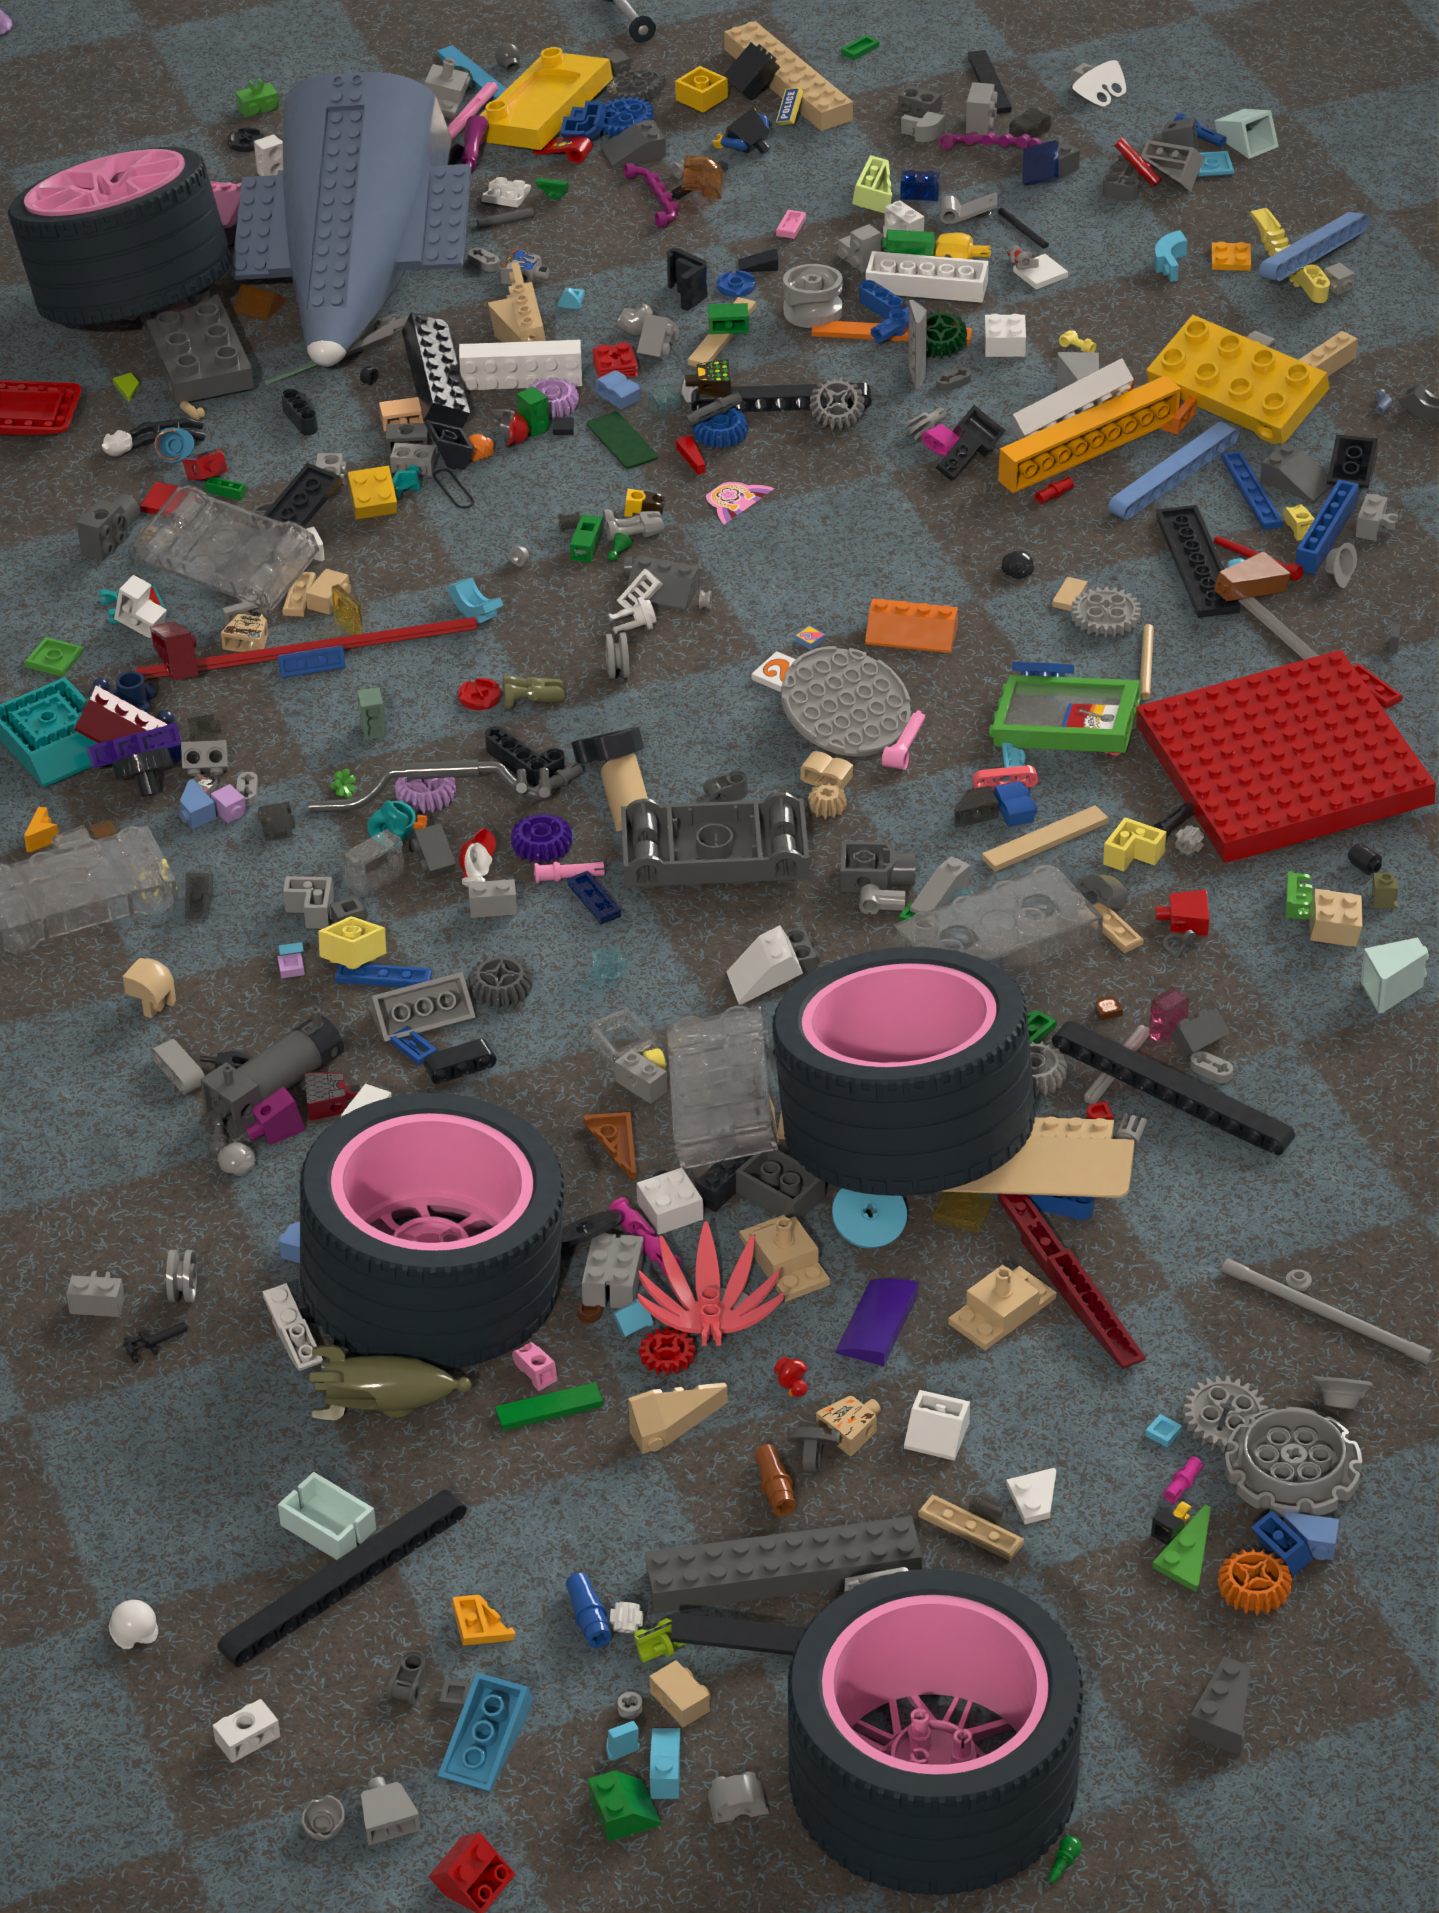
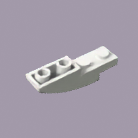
M287 1283L263 1291V1298L272 1316V1323L298 1371L322 1363L323 1359L321 1356L312 1355V1348L317 1347L305 1319H302Z

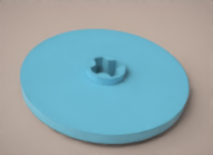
M841 1188L833 1202L832 1219L839 1234L849 1243L861 1248H878L892 1243L901 1235L907 1220V1208L902 1196L865 1194ZM866 1209H871V1213H874L873 1217H868V1214L865 1213Z

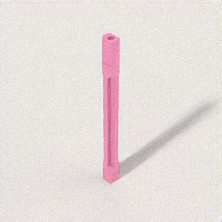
M495 82L486 83L450 123L448 129L452 140L466 126L467 119L475 116L498 90Z

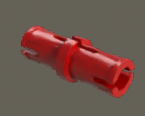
M1067 476L1056 483L1052 482L1048 484V487L1034 494L1035 500L1042 505L1055 497L1059 498L1061 494L1074 488V481L1071 477Z

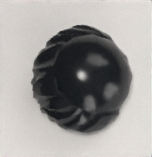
M1014 551L1003 557L1001 569L1006 575L1012 576V578L1023 579L1033 573V559L1027 552Z

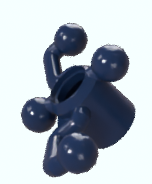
M128 671L116 678L117 689L112 690L110 693L147 712L150 708L147 700L153 699L157 690L152 683H145L141 673ZM105 678L95 679L92 688L89 690V695L95 686L108 691L110 687L109 682ZM169 710L160 711L157 715V719L167 725L174 722L173 713Z

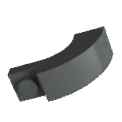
M1422 383L1404 390L1398 400L1410 413L1420 418L1439 422L1438 396L1431 394Z

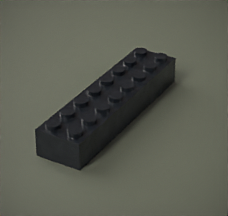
M411 312L402 329V335L417 397L419 398L423 422L429 420L463 428L470 411L448 324L442 319H433L422 313Z

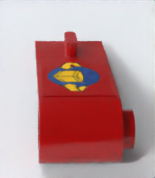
M583 136L552 139L541 150L534 149L532 153L541 155L565 152L569 161L582 163L591 152L593 145L588 138Z

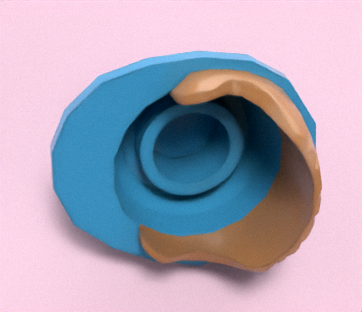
M166 428L160 431L155 439L154 446L158 457L164 462L175 463L191 455L194 449V440L192 435L184 429Z

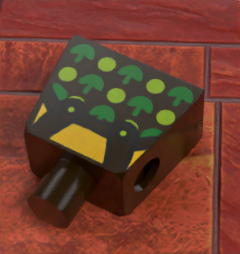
M729 359L698 363L696 365L697 374L685 375V386H697L698 396L724 398L731 394Z

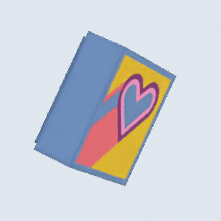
M811 626L806 627L795 635V642L809 650L825 641V634Z

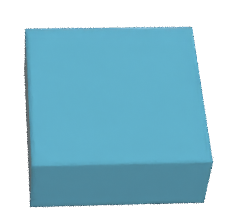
M302 942L279 945V956L295 953L303 955Z
M1160 1414L1146 1429L1145 1436L1168 1448L1182 1432V1425Z

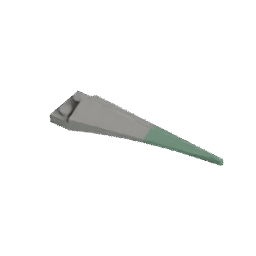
M391 314L373 321L345 357L389 342L394 332L403 329L409 316ZM311 360L299 367L265 380V385L321 365Z

